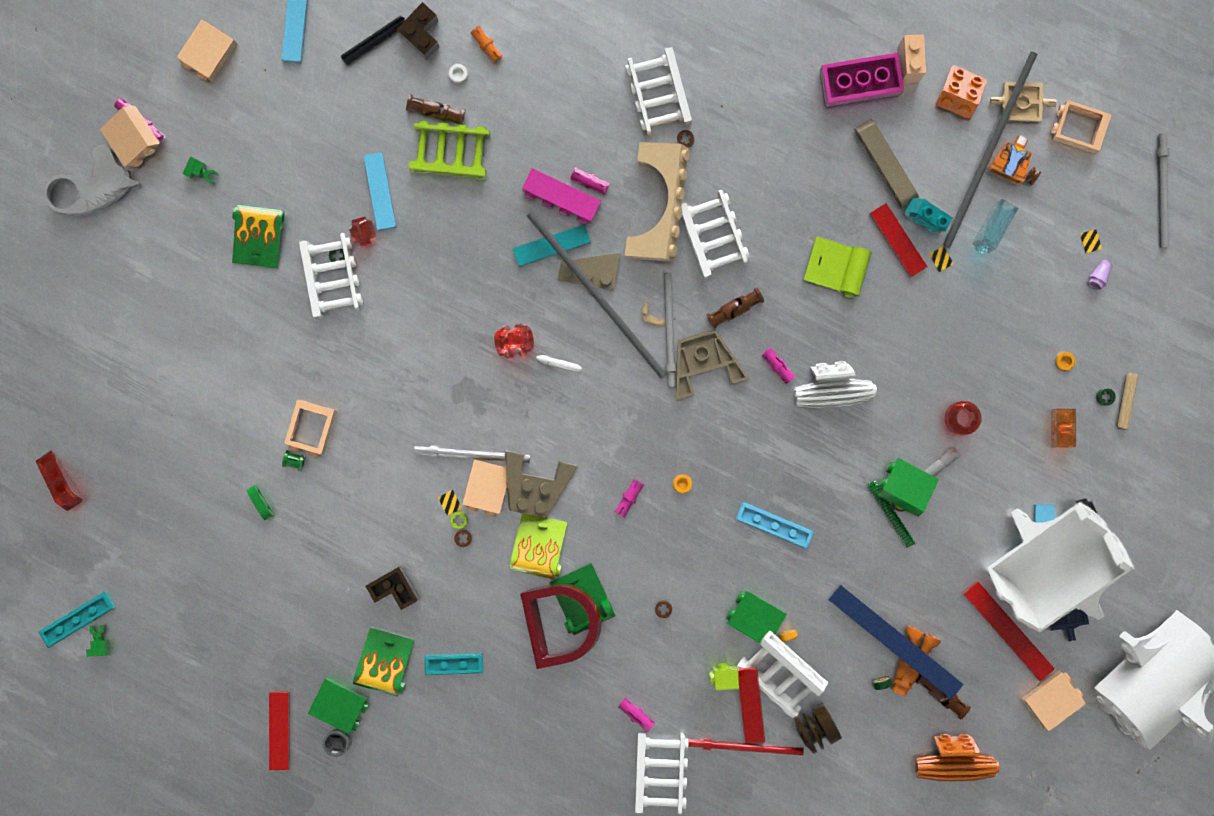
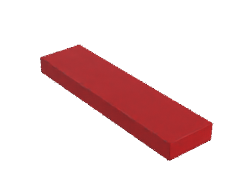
M887 203L870 213V216L910 277L928 267Z
M738 668L745 743H765L758 668Z
M269 692V770H289V692Z

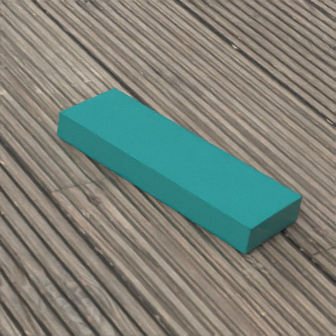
M483 653L424 656L425 675L483 673Z

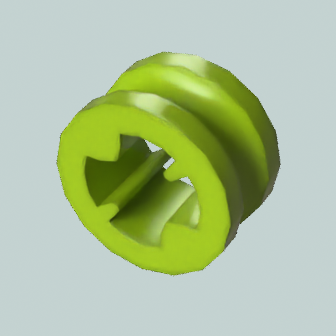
M456 512L451 516L450 523L453 528L462 529L467 525L468 518L465 513ZM456 515L464 518V523L461 522L463 525L458 526V523H454Z

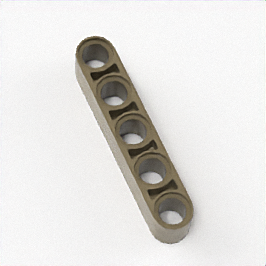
M869 119L854 128L857 138L898 205L904 208L910 204L912 198H919L916 189L875 122Z

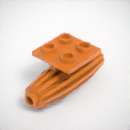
M946 734L933 736L934 743L940 754L916 758L915 760L916 777L920 779L940 782L975 781L996 776V773H999V762L995 761L994 757L980 755L973 737L967 734H960L959 736Z

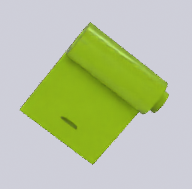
M816 236L803 280L844 293L843 296L855 299V296L860 295L872 252L864 248L850 247Z

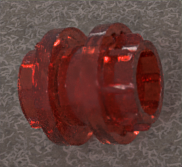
M516 323L513 330L508 325H504L495 332L494 342L496 351L500 356H505L507 359L513 358L514 352H518L521 357L527 356L528 352H531L534 348L532 330L528 325L523 326L522 323Z
M960 401L950 405L944 415L947 429L956 435H968L975 432L979 428L982 419L979 408L968 401ZM960 410L966 412L969 418L965 427L957 421V414Z

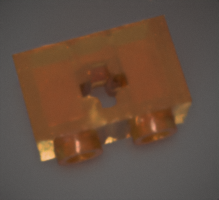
M1051 409V448L1076 447V409Z

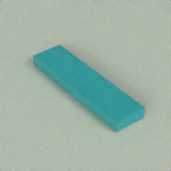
M585 224L553 234V237L565 251L591 243ZM545 238L513 248L519 267L557 254Z
M105 591L38 631L47 648H50L116 607Z

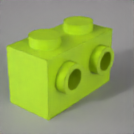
M717 663L716 667H712L713 672H709V680L715 690L739 689L738 669L735 665L729 666L728 663Z

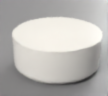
M461 64L453 65L449 69L450 80L455 84L464 83L468 78L466 67Z

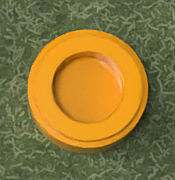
M1061 352L1055 358L1057 368L1062 371H1069L1075 366V357L1069 352Z
M684 474L676 476L673 480L675 491L681 494L690 491L692 487L690 477Z
M794 629L780 633L778 637L782 642L797 638L798 633Z

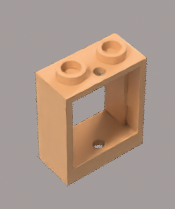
M1069 100L1060 105L1057 111L1058 121L1053 124L1051 134H1053L1051 140L1093 154L1099 152L1111 114ZM1068 111L1098 120L1090 144L1060 135Z
M297 399L284 444L289 445L288 449L300 452V449L307 450V454L318 457L319 454L324 455L337 411ZM302 409L327 416L318 448L292 441Z

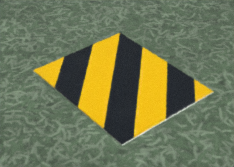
M1097 229L1080 233L1085 253L1102 249Z
M944 246L929 254L939 272L954 264Z
M454 490L438 497L447 516L462 509Z

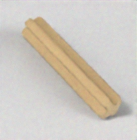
M1129 373L1126 376L1117 428L1122 430H1128L1138 380V375Z

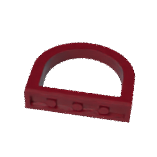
M559 584L520 593L536 669L573 662L589 653L596 645L601 632V616L596 603L585 591L572 585ZM554 595L568 596L579 602L585 609L589 619V632L586 640L577 650L550 656L547 650L537 599Z

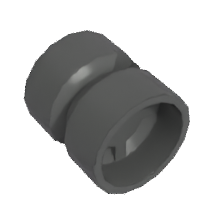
M339 729L331 731L323 740L324 751L331 757L342 756L352 744L351 735Z

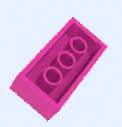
M898 53L824 64L820 68L826 107L898 96L904 91Z

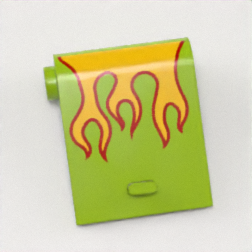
M522 513L509 570L553 580L555 576L559 577L561 565H558L567 522Z

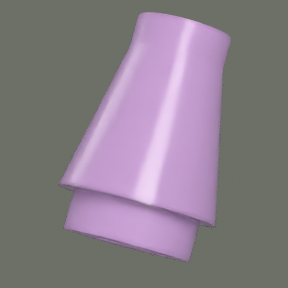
M1102 260L1101 264L1089 276L1088 284L1098 290L1106 287L1113 265L1109 261Z

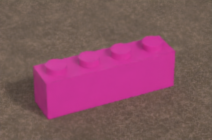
M531 168L522 187L526 197L532 200L538 198L542 200L543 205L549 208L555 206L559 208L560 213L566 216L572 214L577 217V221L583 224H587V222L592 224L601 205V200Z

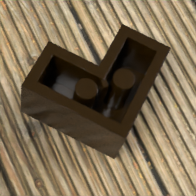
M422 2L396 30L399 36L426 60L439 48L438 42L428 33L437 23L438 17Z
M402 566L365 586L374 603L392 594L400 610L420 600Z

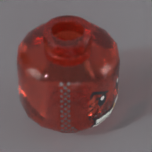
M366 217L352 220V224L349 225L348 229L353 243H360L361 246L371 244V239L376 237L372 220L366 219Z

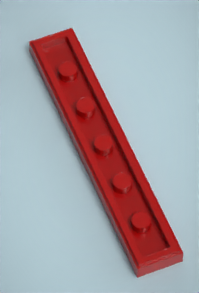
M978 581L963 593L1039 681H1042L1055 669Z

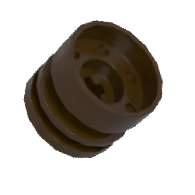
M823 703L811 708L814 716L812 719L805 712L802 715L806 722L802 723L798 716L794 718L796 730L804 745L812 754L817 753L814 746L815 743H818L821 750L824 749L822 739L826 738L831 745L842 739L837 726Z

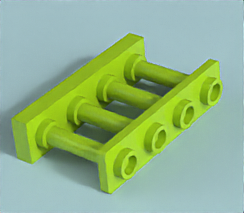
M419 121L413 124V128L419 131L417 159L409 161V170L411 172L486 179L487 170L481 165L484 137L490 138L491 136L490 131L486 127L476 126L475 129H469L466 125L449 127L447 123L430 125V122ZM427 132L438 133L436 160L433 163H426V160H424ZM446 134L457 135L455 162L452 165H447L443 161ZM465 135L476 136L474 164L471 167L464 166L462 163Z

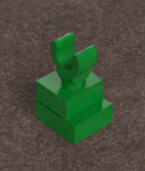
M191 156L182 173L193 179L194 175L199 178L203 177L210 184L215 183L209 179V176L211 174L219 175L214 170H205L207 165Z
M100 625L98 633L95 632L94 626H90L89 631L93 635L94 641H90L91 649H86V657L111 655L109 640H102V634L105 631L104 625Z

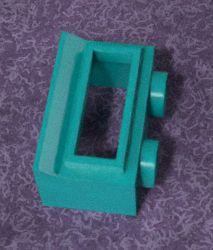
M912 198L904 213L905 216L931 233L946 232L953 217L922 198Z

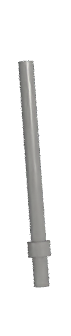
M1159 133L1157 156L1160 158L1161 248H1168L1167 157L1169 156V148H1167V133Z
M666 272L664 273L667 347L665 370L668 372V387H676L675 372H677V364H675L672 280L671 273Z
M415 446V454L430 455V457L434 458L446 456L505 461V453L442 449L439 446H431L430 448ZM530 455L524 456L523 463H530Z

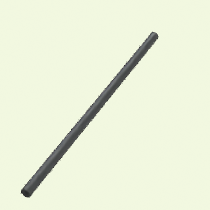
M1031 51L946 237L943 245L948 248L951 247L1035 62L1038 55L1035 52Z
M530 212L527 217L657 375L663 378L666 372L534 212Z

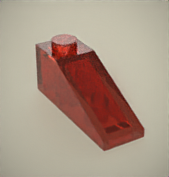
M49 451L35 461L56 504L68 512L83 501L76 485L53 451Z

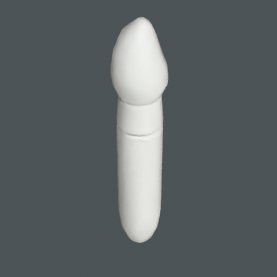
M543 355L536 357L542 364H549L575 372L582 370L579 365Z

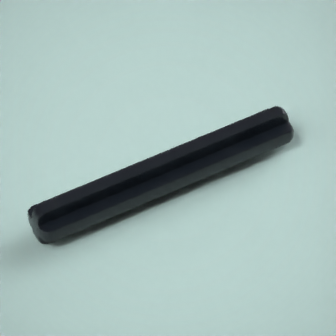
M400 15L342 54L341 59L346 65L397 32L396 29L406 19Z

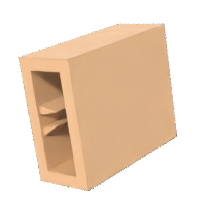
M201 19L177 58L181 61L180 65L188 71L192 68L197 72L196 76L204 81L209 79L213 82L237 46V43L234 39Z
M924 34L904 35L897 46L903 84L919 83L926 74Z
M136 106L123 107L100 128V131L124 167H137L141 165L143 159L153 154L155 148L160 144Z
M474 459L463 505H467L466 509L477 512L479 508L485 510V514L496 517V513L501 514L507 492L506 467Z
M1056 671L1021 698L1047 731L1052 730L1086 704L1083 700V693L1078 688L1075 689L1072 686L1073 680L1066 672L1063 674L1061 671Z

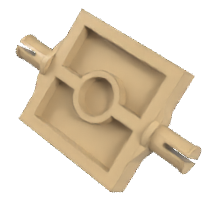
M1004 82L1002 97H990V105H1001L1004 111L1017 82ZM1025 83L1008 121L1042 122L1044 107H1056V99H1045L1043 83Z

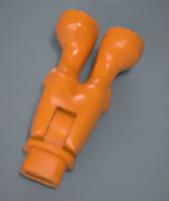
M911 626L906 628L909 640L917 647L923 638L921 650L927 655L933 648L938 647L941 642L940 639L927 633L924 635L922 631ZM901 658L897 666L895 679L893 680L894 686L892 691L906 696L908 690H912V685L920 674Z

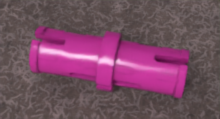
M574 168L570 179L584 184L588 189L590 187L605 195L610 185L609 183L596 178L592 173L589 175Z
M769 348L762 354L772 367V371L776 372L785 384L796 377L784 364L786 362L781 360L772 348Z
M633 479L626 494L623 493V499L614 512L625 518L632 504L636 503L637 500L635 499L642 487H644V484Z
M627 698L618 706L619 709L631 718L632 722L635 721L646 732L654 726L655 723L642 713L643 710L636 708Z

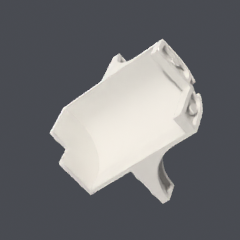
M1081 502L1058 518L1044 523L1032 522L1029 516L1019 509L1011 512L1014 518L1013 524L1021 534L1019 537L1023 543L989 566L988 570L990 573L989 578L996 587V595L1000 600H1005L1012 606L1015 619L1026 624L1030 629L1033 628L1038 632H1042L1075 608L1081 609L1089 617L1092 616L1097 620L1103 618L1105 615L1099 605L1102 593L1112 583L1134 569L1122 543L1115 533H1111L1106 527L1107 523Z
M1176 611L1159 628L1147 636L1133 638L1124 631L1119 637L1122 642L1121 647L1126 652V659L1095 687L1098 695L1096 698L1102 704V710L1107 715L1112 714L1115 717V720L1120 724L1119 729L1126 736H1132L1138 746H1144L1149 751L1181 720L1186 726L1195 728L1198 735L1202 738L1206 737L1213 742L1214 726L1205 717L1206 702L1214 690V644L1209 640L1211 637L1179 611Z

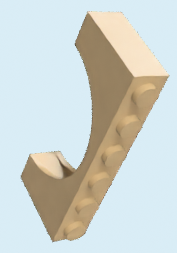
M640 142L637 161L644 165L655 167L662 174L668 188V203L663 217L655 227L644 234L627 237L624 256L632 259L674 262L677 254V238L680 234L682 199L685 196L686 167L690 158L688 147L682 144Z

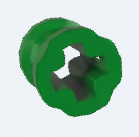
M286 450L282 467L289 466L302 471L306 455L302 454L300 456Z

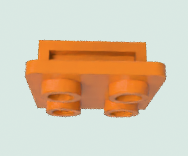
M952 66L935 105L970 120L979 105L986 85V79L962 68Z

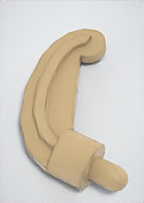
M644 303V308L641 311L644 321L654 326L664 325L666 323L665 318L659 320L650 315L648 303Z

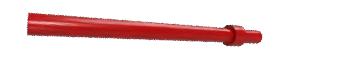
M707 738L703 740L688 739V747L703 748V750L710 751L711 749L799 756L804 754V748L721 742L712 741V739Z

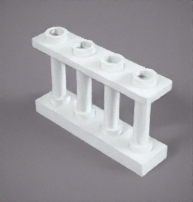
M672 47L665 49V55H662V58L635 65L632 58L628 59V65H625L627 75L631 76L633 83H630L632 94L637 95L638 101L635 102L637 112L642 114L643 119L640 120L642 131L646 130L647 135L651 134L650 127L676 120L683 121L684 126L692 123ZM662 65L668 66L670 73L667 76L638 83L636 72ZM668 83L669 85L673 84L674 92L672 94L643 101L641 90ZM670 102H678L679 110L676 113L648 120L647 108Z
M723 190L718 191V199L695 207H688L686 202L681 205L682 220L704 279L711 277V271H714V268L739 259L745 265L748 263L747 259L750 258L747 248H743L741 243L743 240L740 229H736L734 224L737 222L736 216L733 211L730 212L729 210L730 200L728 194H724ZM722 205L725 213L724 217L701 225H694L692 218L695 217V214ZM727 223L729 224L732 234L705 244L700 242L698 236L702 232ZM735 241L738 252L714 261H707L705 253L708 250Z
M345 233L340 234L342 241L318 246L310 245L308 241L299 242L312 313L316 319L324 317L323 312H326L328 309L354 304L356 310H361L360 305H363L361 293L358 294L357 286H360L358 275H354L353 270L356 267L355 258L350 254L352 242L351 238H347ZM343 248L345 260L320 265L313 263L312 256H315V254ZM347 267L349 278L322 284L317 282L316 275L319 272ZM346 286L351 287L352 297L324 302L320 299L322 291Z
M769 631L760 643L763 648L750 660L743 657L738 663L737 669L755 667L768 653L772 654L777 661L764 674L758 669L760 689L768 695L771 701L778 704L787 715L794 719L801 709L799 704L811 692H814L817 696L823 693L828 682ZM782 666H785L792 674L777 686L770 678ZM797 679H800L806 687L792 700L784 691Z
M638 732L635 813H643V807L647 808V806L678 807V814H682V809H686V797H683V789H687V778H683V771L687 770L688 759L684 758V751H688V739H685L684 734H680V741L654 740L646 737V732ZM649 747L680 748L679 760L649 759V757H645V749H649ZM648 767L679 768V779L648 778V776H644V773ZM648 786L678 787V799L647 798V796H644V788H648Z

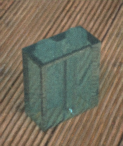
M1003 199L995 203L972 243L976 246L975 249L984 254L995 250L1019 208Z

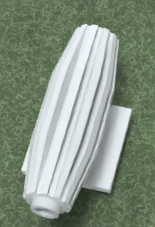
M843 361L835 362V365H827L826 363L816 364V367H811V372L817 382L794 388L796 407L830 408L851 406L871 401L874 396H877L876 384L873 385L872 381L849 379L850 376H855V371L849 364Z

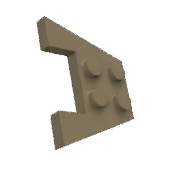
M715 329L678 340L676 400L694 395L690 376L726 366L731 384L749 380V377Z
M505 450L509 510L547 518L578 466L558 461L554 480L520 472L525 455Z

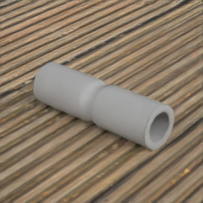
M953 447L924 470V472L935 477L961 455Z

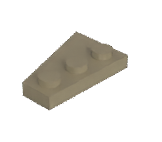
M621 253L572 259L595 288L614 291ZM561 261L558 281L583 285L567 264Z

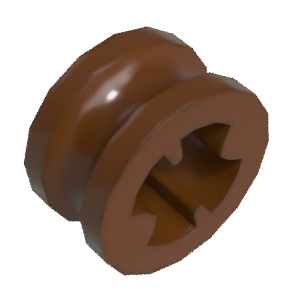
M689 130L679 132L677 135L678 144L690 148L694 144L693 133ZM685 134L687 135V137L688 135L691 137L689 138V143L685 144V142L682 143L680 141L683 139L682 136Z
M1034 166L1025 178V182L1029 181L1031 186L1041 174V171H1036Z
M467 530L458 531L454 537L455 543L459 547L470 545L472 542L471 533ZM462 533L464 535L465 533L468 535L466 538L468 542L466 544L459 542V534Z
M666 600L659 601L655 607L656 615L660 618L669 617L672 613L671 603ZM662 604H666V608L669 609V612H665L666 614L664 615L658 610V607H662Z

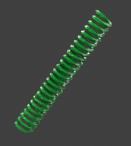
M876 481L868 483L866 486H869L868 489L872 491L871 494L876 496L874 499H877L876 502L880 504L879 507L883 506L881 509H884L883 512H885L886 517L890 516L888 520L891 519L889 521L892 522L891 525L893 527L897 526L894 530L898 529L896 532H899V537L901 540H904V545L909 544L906 548L914 544L916 545L915 540L911 537L912 535H909L910 532L906 530L900 517L894 512L895 509L889 504L890 502L878 496L880 489Z

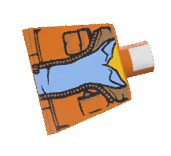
M1017 136L1014 144L1006 142L989 165L987 171L1021 185L1025 181L1032 155L1030 151L1024 149L1028 140L1022 136Z

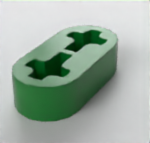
M256 485L248 488L246 491L260 516L265 521L274 516L259 488Z

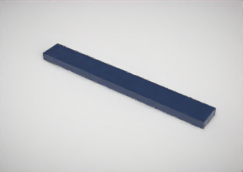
M842 585L839 586L829 599L830 602L951 700L964 685Z

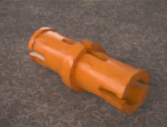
M477 26L476 30L473 29L470 32L480 44L479 48L487 53L493 63L497 62V58L500 60L503 57L493 44V40L487 37L480 26Z

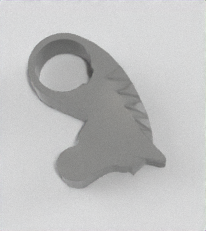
M97 145L92 150V157L96 162L93 166L92 177L87 179L65 174L55 175L45 183L43 199L50 209L60 214L81 216L106 208L119 200L130 188L141 186V183L131 178L129 170L119 166L114 152L105 145ZM61 181H72L79 192L77 196L78 201H75L68 208H57L51 199L53 187Z

